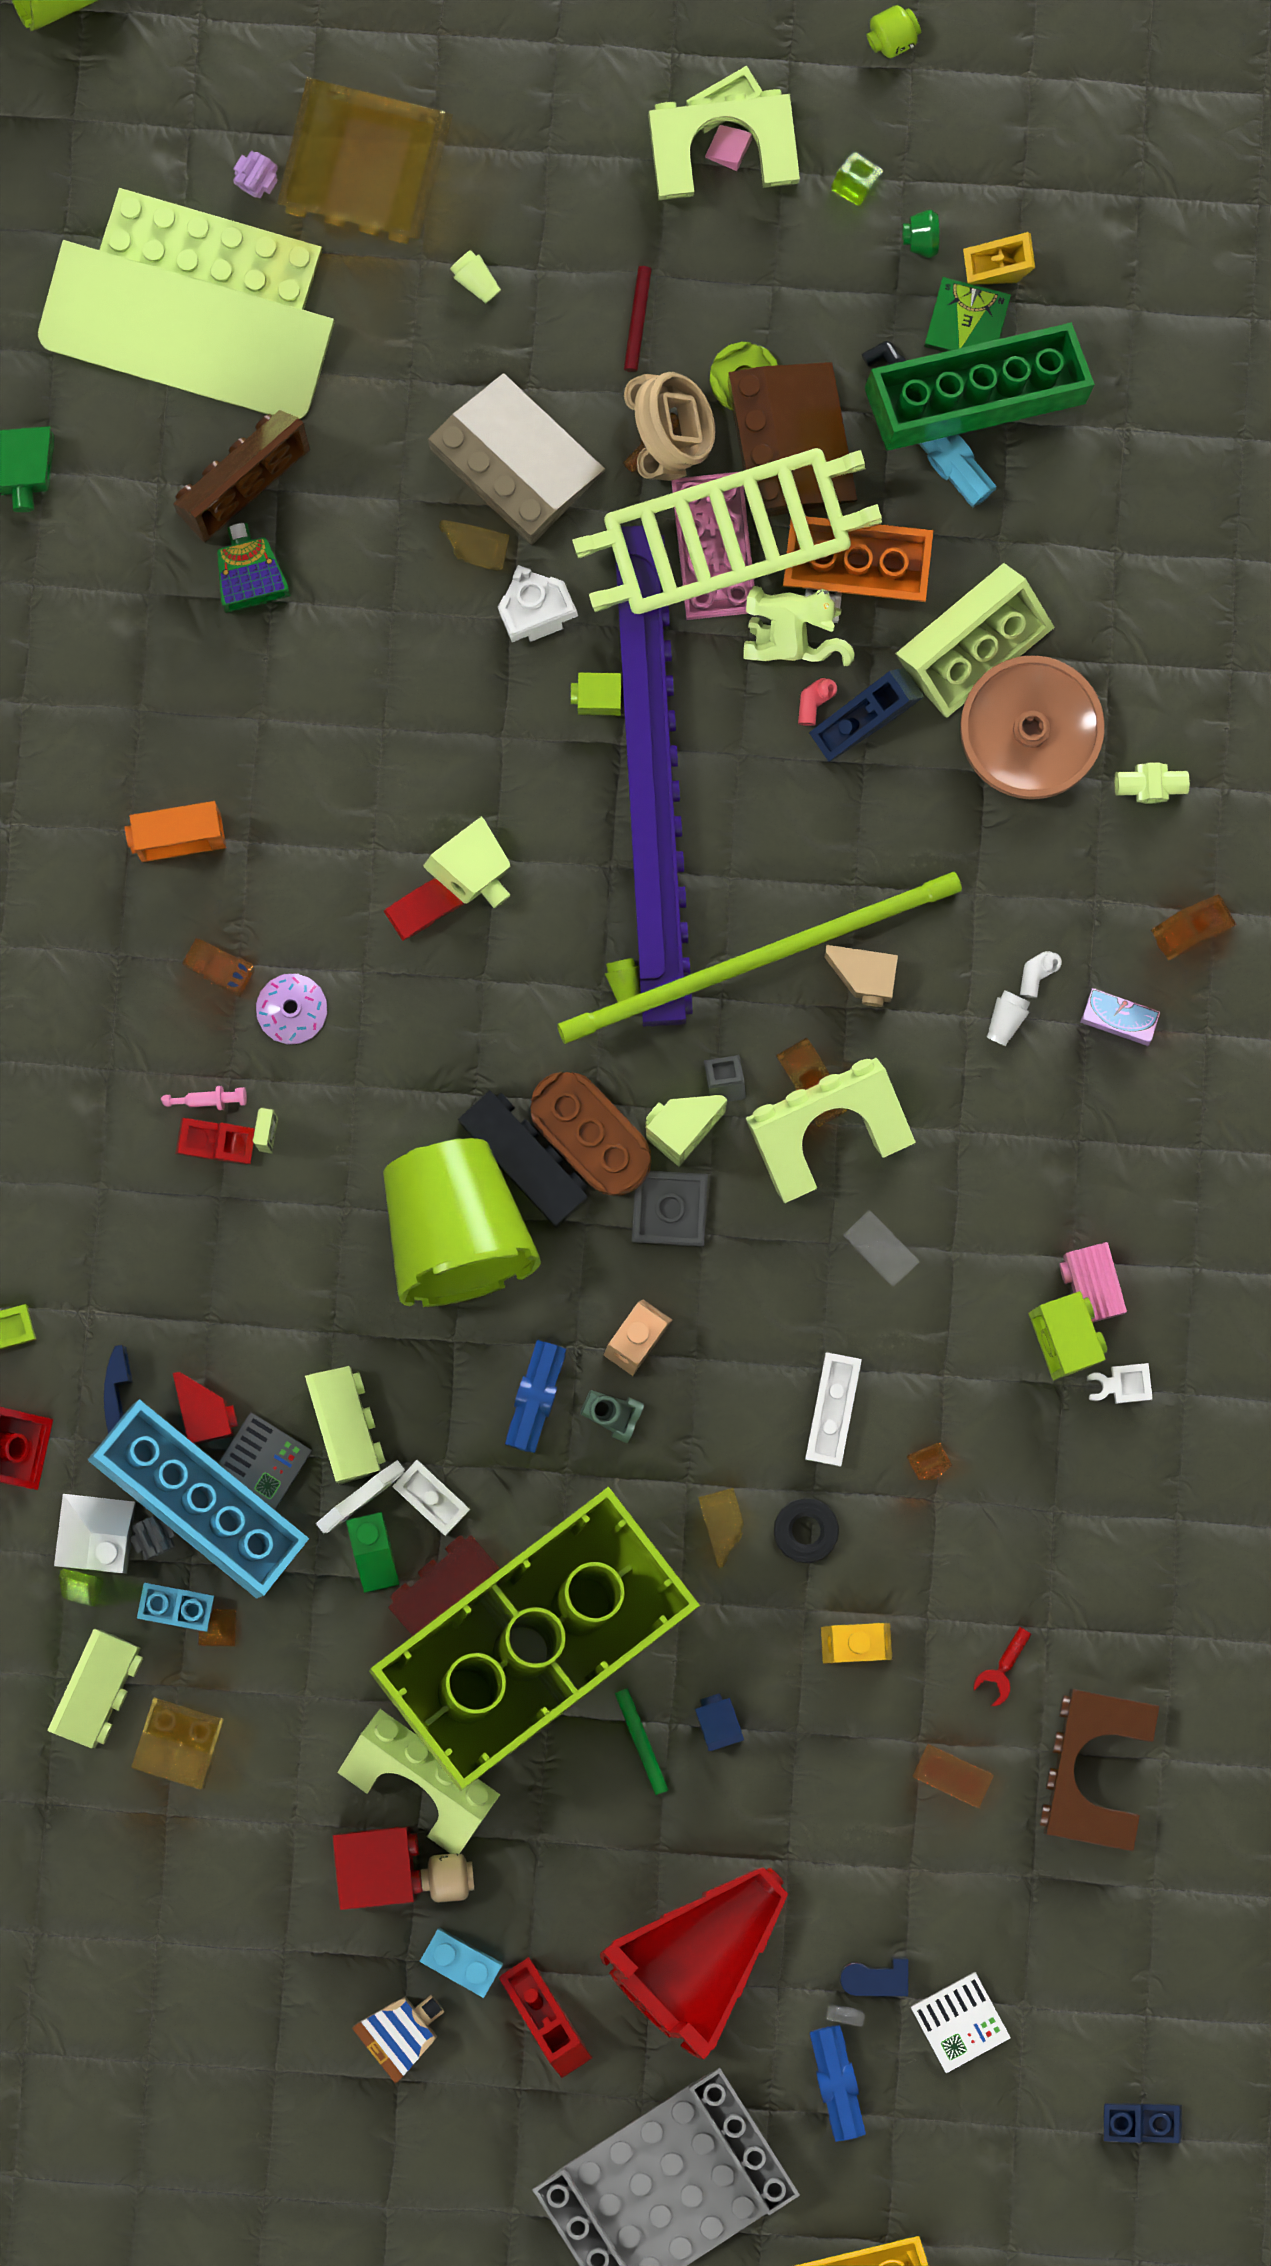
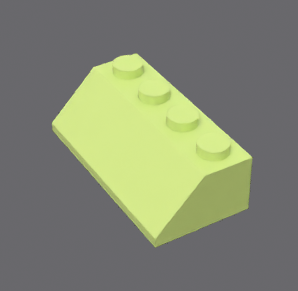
M1003 563L895 654L917 686L937 709L948 718L965 703L975 683L988 670L1001 662L1020 657L1055 627L1026 578Z

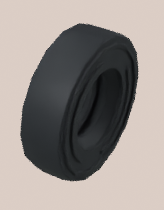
M801 1498L791 1501L781 1509L775 1520L774 1537L777 1546L786 1557L796 1562L812 1563L822 1560L832 1552L838 1541L839 1526L836 1516L828 1505L817 1499ZM804 1516L814 1518L819 1523L821 1529L818 1540L809 1545L797 1542L792 1534L794 1522Z

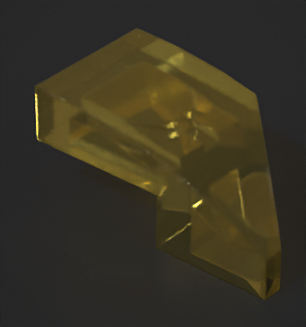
M447 520L439 522V528L441 532L446 533L455 549L453 552L457 559L463 558L467 563L495 571L503 569L510 535Z
M734 1488L698 1497L718 1568L724 1567L727 1562V1556L735 1543H738L743 1535L741 1529L744 1523Z

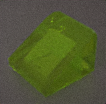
M853 152L838 170L831 188L859 206L876 184L883 170L856 152Z

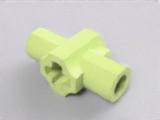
M1162 763L1138 764L1135 766V772H1116L1114 780L1116 795H1136V801L1144 804L1167 802L1169 794H1188L1190 786L1188 771H1168L1167 764Z

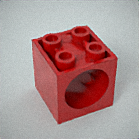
M410 1826L333 1835L340 1910L410 1903L417 1900L416 1894L423 1892L421 1870H414L413 1856L419 1855L417 1833L410 1834Z

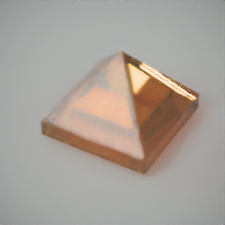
M940 1442L907 1456L918 1480L937 1479L952 1467Z
M212 1609L208 1632L199 1630L198 1645L235 1646L236 1609Z

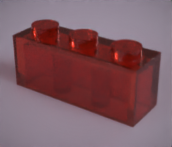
M462 1535L458 1536L445 1548L448 1552L445 1558L439 1563L432 1559L417 1572L421 1579L411 1587L407 1583L403 1584L390 1596L393 1603L388 1608L412 1636L500 1570L498 1565L472 1535L466 1539Z

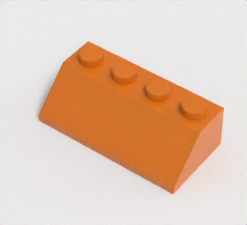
M805 516L814 545L835 539L829 519ZM791 519L787 553L800 550ZM878 524L848 532L851 541L849 549L785 569L783 586L811 590L825 589L829 592L926 602L934 530Z

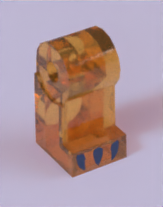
M195 938L182 962V965L203 976L207 981L238 997H241L255 971L253 964L234 957Z

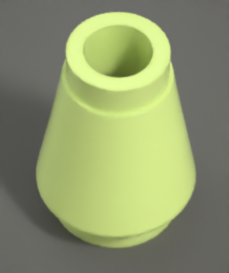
M469 250L450 268L455 274L453 278L479 299H482L485 304L501 291L480 254L476 256Z

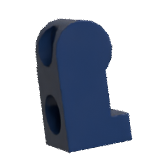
M892 1957V1967H866L859 1962L848 1963L840 1971V1984L847 1993L855 1996H908V1958Z

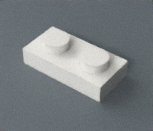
M418 1460L392 1486L445 1536L470 1511L458 1497Z

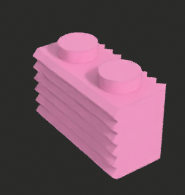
M1108 1242L1071 1251L1063 1255L1065 1262L1059 1263L1063 1281L1065 1284L1071 1283L1073 1293L1081 1291L1083 1299L1089 1298L1095 1314V1318L1091 1319L1092 1323L1123 1315L1127 1312Z

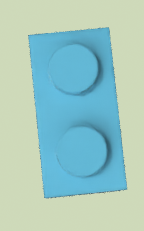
M440 1927L437 1929L420 1960L424 1965L482 1998L485 1997L503 1965L500 1961Z

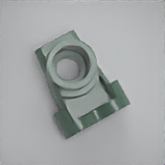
M590 1390L580 1414L612 1432L611 1437L628 1443L633 1434L635 1424L642 1413L644 1403L630 1397L624 1401ZM599 1402H604L607 1405V1411L604 1415L599 1416L595 1413V1406Z

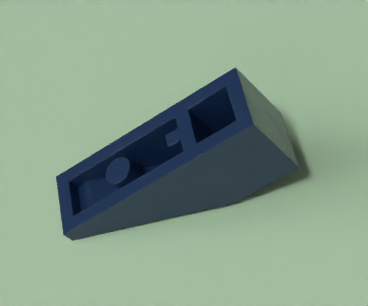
M905 668L891 670L815 727L809 734L828 762H830L896 719L921 700L924 695Z

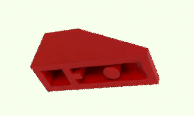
M529 1957L498 1977L547 2060L561 2078L592 2059L591 2054Z

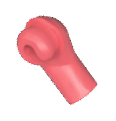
M820 678L801 692L799 725H816L817 707L834 697L837 693V685L832 679Z

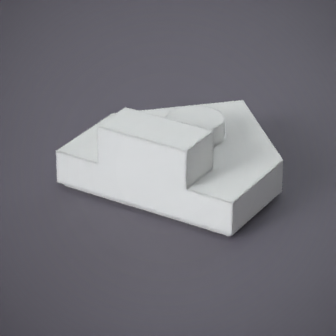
M520 565L517 566L510 587L498 606L499 614L511 642L527 636L530 642L563 629L562 622L578 616L564 581L533 573L531 569Z

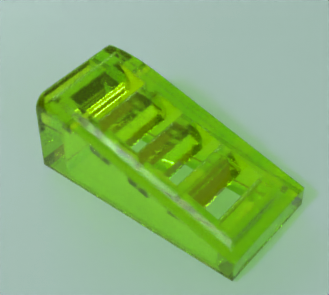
M63 1568L59 1575L61 1595L66 1600L96 1606L99 1602L104 1580H102L103 1578Z

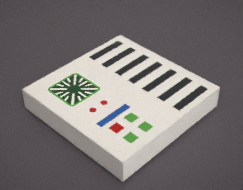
M976 1972L911 2006L945 2073L1010 2039Z

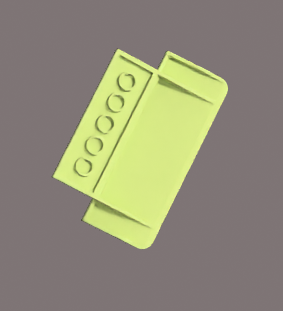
M119 188L99 250L66 240L62 241L39 325L38 337L42 346L51 352L266 415L271 414L273 416L281 410L301 420L309 412L335 323L333 318L304 310L322 254V247Z

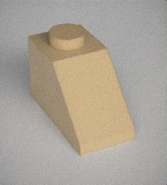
M826 945L825 959L855 998H862V1004L882 1007L883 1002H891L898 955Z

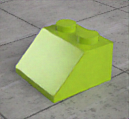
M1081 1291L1039 1305L1028 1313L1053 1381L1106 1360L1104 1353L1107 1352L1105 1339L1101 1332L1096 1333L1091 1319L1095 1318L1092 1304L1088 1297L1083 1299Z

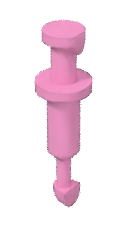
M217 1086L215 1091L188 1093V1095L182 1098H171V1095H164L161 1097V1101L167 1107L175 1104H186L189 1107L217 1106L218 1110H224L225 1103L239 1102L241 1106L246 1105L247 1094L244 1087L235 1089V1092H224L222 1086Z

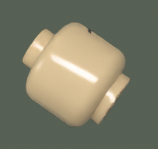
M462 1854L434 1855L428 1861V1869H421L422 1890L430 1891L432 1900L437 1903L463 1901L468 1897L469 1891L474 1890L472 1861L466 1862V1858Z

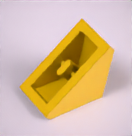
M1029 232L963 249L967 282L970 285L1017 283L1035 268L1032 239Z

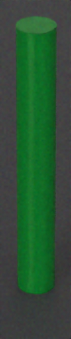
M628 1688L614 1693L655 1796L668 1791V1786Z

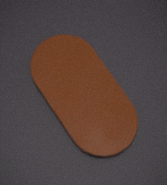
M559 1072L547 1076L537 1085L531 1099V1117L534 1125L591 1187L603 1194L616 1196L634 1191L645 1181L652 1161L647 1141L587 1077L573 1072Z

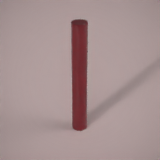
M638 266L624 363V370L627 372L638 371L652 268L648 266Z

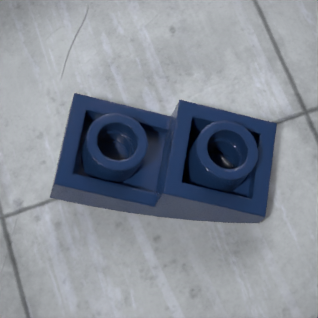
M1104 2104V2141L1181 2143L1182 2105Z

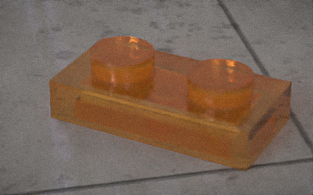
M927 1744L912 1777L979 1809L994 1775Z

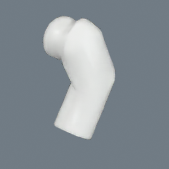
M1045 951L1025 963L1020 996L1037 998L1040 980L1058 971L1062 965L1061 957L1058 954Z

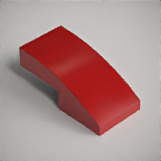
M434 878L384 910V913L402 941L430 927L437 919L456 910L465 903Z
M181 1118L175 1154L250 1164L255 1128Z

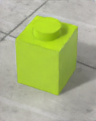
M578 673V683H571V704H578V715L621 716V673Z

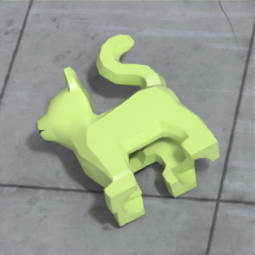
M753 586L749 591L746 612L770 619L771 625L763 624L758 617H751L748 627H750V633L756 636V642L745 641L743 659L758 661L779 659L796 661L803 659L810 662L824 661L834 651H838L842 655L844 666H850L853 663L855 656L853 648L845 640L839 638L825 640L817 649H813L808 645L806 622L833 632L835 627L832 622L833 618L841 615L842 609L835 607V602L830 598L827 590L820 589L815 594L809 596H802L791 592L767 595L758 586Z

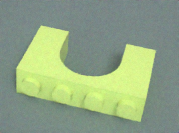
M780 89L760 92V97L746 99V94H732L725 96V102L711 103V98H698L690 100V106L676 107V102L659 103L655 105V110L649 111L648 119L658 200L691 197L694 195L690 159L691 143L701 129L709 124L720 121L739 124L752 133L759 150L763 188L798 184L800 180L790 94L782 95Z
M877 1058L858 1061L852 1066V1069L839 1075H828L822 1078L818 1085L807 1090L799 1089L787 1095L785 1100L774 1105H763L757 1108L753 1115L745 1118L775 1189L784 1203L817 1189L803 1155L802 1140L811 1121L825 1111L845 1108L859 1113L864 1120L875 1148L883 1158L916 1143L886 1069Z
M379 1709L361 1733L337 1772L365 1793L370 1791L381 1774L384 1773L398 1774L418 1784L431 1796L439 1813L438 1820L427 1837L450 1854L461 1853L500 1796L499 1793L479 1779L462 1791H459L421 1739L381 1709Z

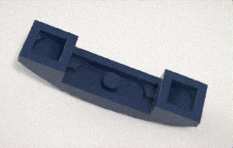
M123 1345L114 1347L106 1371L104 1411L108 1434L124 1416L119 1385L133 1383L127 1347Z

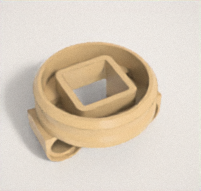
M665 372L661 375L643 374L628 382L624 391L625 403L630 409L635 410L637 428L645 445V448L640 451L637 458L638 472L646 479L666 481L677 480L687 476L686 469L703 462L709 456L715 440L714 417L705 395L692 380L675 372ZM673 407L677 408L682 436L673 434L669 409Z

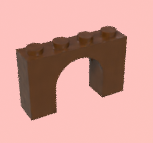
M1070 1689L1069 1696H1062L1059 1717L1065 1718L1062 1732L1056 1731L1052 1753L1058 1754L1056 1768H1049L1046 1781V1789L1051 1790L1049 1805H1042L1039 1825L1045 1826L1044 1834L1134 1851L1140 1815L1102 1808L1089 1802L1080 1793L1076 1785L1074 1764L1082 1747L1098 1736L1116 1735L1153 1742L1160 1706Z

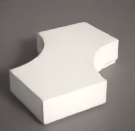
M398 1460L331 1509L316 1523L323 1533L330 1532L392 1485L404 1474L405 1469Z

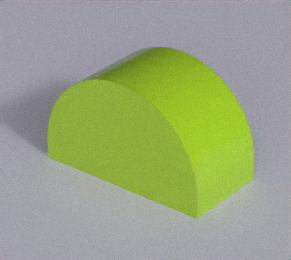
M607 1487L374 1665L369 1672L459 1791H462L630 1662L700 1605L612 1490Z

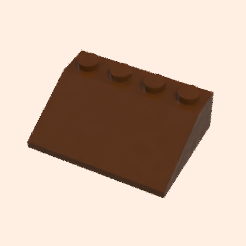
M832 362L762 366L728 373L727 382L743 470L815 448L823 451L826 462L849 454ZM812 464L792 470L803 510L825 507ZM846 473L831 478L839 504L857 501L853 473ZM778 475L757 481L768 517L789 513Z
M281 410L273 416L267 414L256 424V431L247 439L241 437L229 448L230 454L221 462L216 460L208 465L202 472L203 478L194 486L192 484L186 485L177 493L175 497L177 501L173 503L176 512L204 543L310 451L304 423L298 417Z

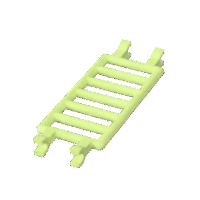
M815 448L606 514L604 522L607 531L572 540L578 558L591 555L596 551L609 547L613 548L623 585L590 593L589 597L594 612L629 601L632 612L634 614H642L849 549L851 541L848 532L882 523L878 504L843 516L831 479L846 473H854L866 469L861 450L826 462L823 451ZM811 464L835 539L816 545L813 543L792 474V470ZM778 475L800 546V550L781 556L779 555L757 481ZM744 486L766 558L765 561L745 566L723 494L725 491ZM705 497L710 498L732 570L713 577L710 575L689 506V502ZM673 507L676 509L697 578V582L678 588L654 514ZM641 518L663 590L662 593L642 598L620 525Z

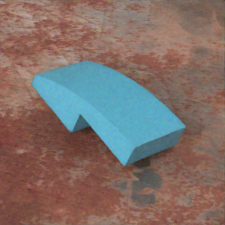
M144 1583L137 1619L208 1632L214 1596Z

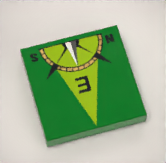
M942 277L924 347L946 352L998 340L1011 294Z

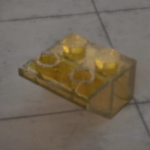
M153 1697L131 1768L200 1790L205 1789L217 1752L224 1719Z

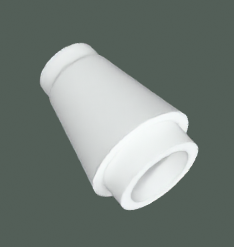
M1004 990L1001 998L997 997L987 1038L1006 1046L1029 1014L1027 1009L1030 1002Z

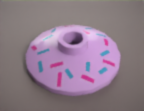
M283 974L270 980L260 991L256 1003L257 1020L262 1030L274 1041L286 1045L301 1044L314 1038L322 1029L327 1016V1001L321 988L310 978L299 974ZM289 1001L297 1003L298 1006L297 1010L291 1014L284 1011V1006Z

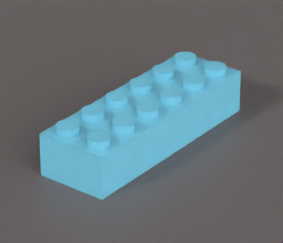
M140 1399L132 1404L88 1459L91 1464L256 1599L267 1593L309 1540L306 1535Z

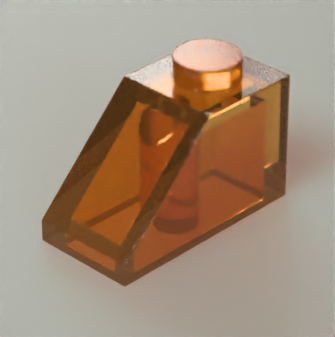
M1218 894L1180 910L1151 929L1156 938L1159 949L1170 961L1236 926V923Z
M807 1037L776 1055L795 1090H807L818 1085L822 1078L830 1075ZM831 1109L821 1113L813 1120L819 1128L849 1109Z

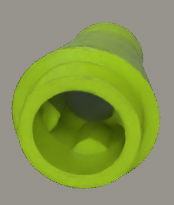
M634 957L606 964L608 972L604 974L617 1002L640 994L639 965H635Z

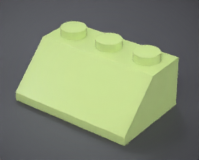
M723 1095L670 1099L665 1106L659 1102L646 1117V1140L680 1167L724 1115L727 1099Z
M346 1366L305 1376L335 1481L341 1485L381 1472L380 1464L386 1461L380 1442L373 1443L369 1429L376 1427L370 1407H362L359 1395L365 1393L360 1372L353 1374L351 1367Z
M93 1629L47 1731L91 1749L96 1748L98 1742L104 1745L112 1728V1724L108 1723L109 1717L113 1709L120 1710L128 1693L127 1690L123 1689L129 1675L135 1677L142 1663L143 1657L138 1655L141 1648L103 1630Z

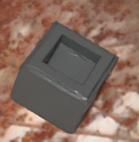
M739 1055L704 1060L709 1096L723 1095L727 1102L746 1098Z

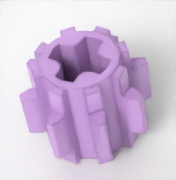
M250 151L247 157L241 155L233 168L236 175L233 179L234 184L251 196L261 198L264 192L270 194L277 183L276 172L278 166L262 154Z

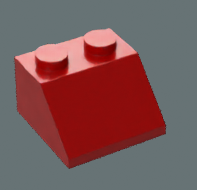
M0 1407V1483L38 1490L53 1419Z

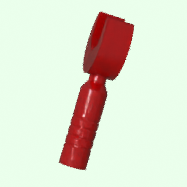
M1021 1627L1018 1628L999 1660L998 1669L985 1670L974 1681L973 1691L984 1680L996 1683L1000 1695L991 1706L1002 1704L1010 1694V1682L1005 1674L1012 1669L1032 1635Z

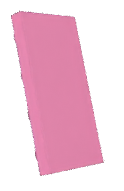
M738 472L671 480L672 493ZM744 486L725 491L723 494L745 566L752 565ZM705 497L689 502L711 577L732 571L710 498ZM674 507L682 586L697 582V578ZM754 579L684 600L686 620L749 614L746 612V603L749 591L755 586Z

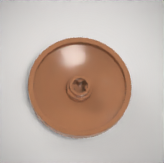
M1016 657L992 667L971 689L961 715V742L965 755L974 771L994 789L1016 798H1048L1061 794L1075 786L1087 775L1094 765L1104 738L1103 710L1093 687L1074 668L1049 657Z

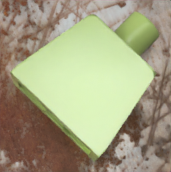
M482 816L431 854L423 865L431 875L463 903L468 904L482 893L495 909L510 897V893L499 881L511 867L510 862Z

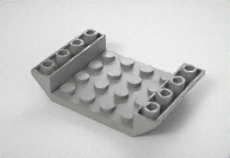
M720 2068L675 2093L564 2165L532 2189L580 2266H687L765 2214L771 2215L800 2196Z

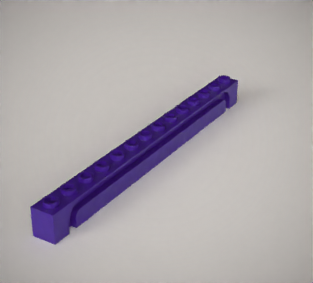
M643 525L621 527L642 598L663 592ZM661 535L665 547V537ZM616 562L617 586L623 585V581ZM629 601L618 604L640 988L641 993L690 975L689 957L682 958V944L688 943L687 922H680L679 909L686 908L685 886L678 887L677 873L684 872L683 851H676L675 837H682L681 816H674L673 802H680L679 780L672 781L671 767H678L677 745H670L669 732L676 731L675 710H668L667 697L674 696L673 675H666L665 662L672 661L671 640H664L663 627L670 626L669 605L642 614H634L630 608ZM692 993L642 1012L643 1027L686 1024V1015L693 1014Z

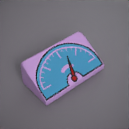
M1092 988L1080 1023L1149 1046L1160 1012Z

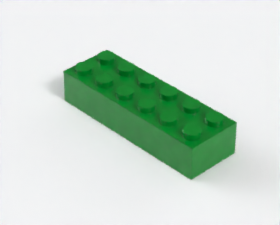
M1071 322L873 368L864 389L886 451L1084 405L1095 384Z

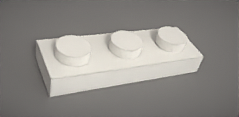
M825 1353L805 1460L841 1467L862 1359Z

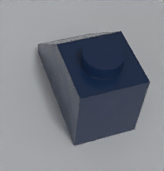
M721 1693L700 1699L702 1707L696 1708L695 1712L708 1751L744 1740L730 1698L723 1700Z

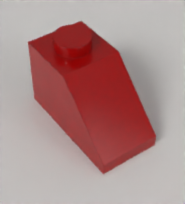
M180 1371L173 1373L187 1439L193 1444L198 1445L234 1436L232 1428L238 1426L234 1405L227 1406L226 1400Z

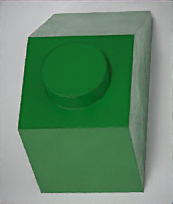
M379 1512L346 1520L364 1593L400 1585L384 1514Z

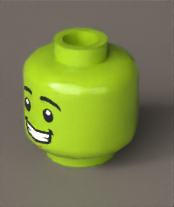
M895 5L871 18V32L867 33L866 37L875 53L881 51L884 56L891 59L916 46L918 42L917 35L921 34V28L911 9L905 10L901 6Z

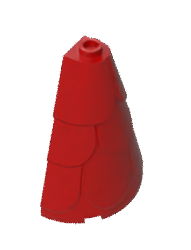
M758 1867L703 1892L701 1898L661 1915L659 1919L613 1940L600 1953L601 1961L605 1966L611 1963L613 1969L609 1972V1975L629 2000L668 2038H681L684 2040L680 2045L682 2049L704 2060L710 2051L716 2047L736 2000L742 1995L758 1954L764 1952L788 1896V1893L782 1887L784 1882L771 1868Z

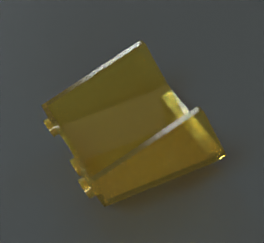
M307 77L277 204L286 206L285 213L306 218L308 211L325 215V223L345 227L346 221L359 224L358 231L379 236L381 229L389 232V240L409 244L410 238L419 239L453 114Z

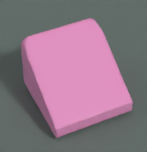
M719 125L705 158L738 171L752 141V133Z

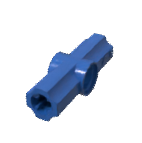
M536 1341L526 1377H522L514 1403L516 1409L509 1426L505 1445L535 1454L545 1418L549 1417L558 1388L556 1382L566 1356L565 1348L548 1342Z
M840 2024L810 2031V2038L818 2071H816L823 2104L826 2103L835 2142L866 2135L857 2099L859 2095L852 2062L849 2063Z

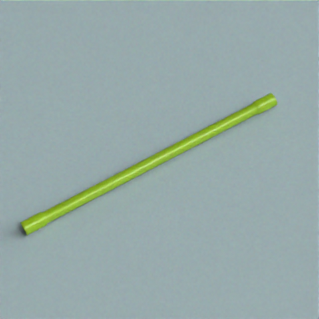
M953 871L927 881L922 886L683 978L597 1011L584 1013L557 1024L558 1032L564 1044L590 1035L600 1028L922 904L935 902L962 891L960 880Z

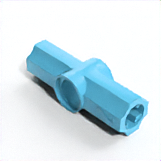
M958 434L919 443L928 454L927 458L935 471L944 480L949 479L972 508L981 504L996 490L997 486L977 464L972 450Z

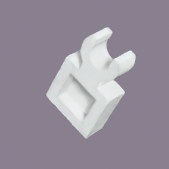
M1149 1363L1111 1367V1378H1107L1101 1373H1092L1087 1376V1381L1097 1380L1102 1384V1391L1099 1394L1089 1395V1400L1100 1401L1114 1393L1115 1404L1152 1400Z

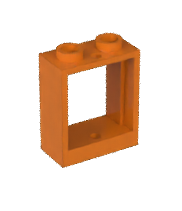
M215 801L129 815L131 825L125 826L128 848H131L132 854L137 853L141 862L226 848L222 817Z

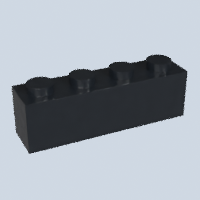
M488 1091L458 1119L459 1124L472 1138L485 1140L489 1144L498 1166L557 1229L588 1200V1196L584 1193L588 1187L575 1172L569 1176L559 1166L564 1161L550 1145L544 1149L536 1141L539 1133L526 1119L520 1123L511 1112L515 1107L502 1093L495 1096L491 1091Z

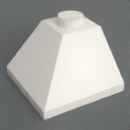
M63 1494L54 1566L127 1574L131 1545L130 1537H132L131 1527L133 1526L136 1502Z

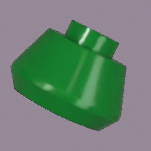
M928 209L910 216L909 223H903V245H909L910 252L926 258H932L938 254L939 218L938 214L933 210Z

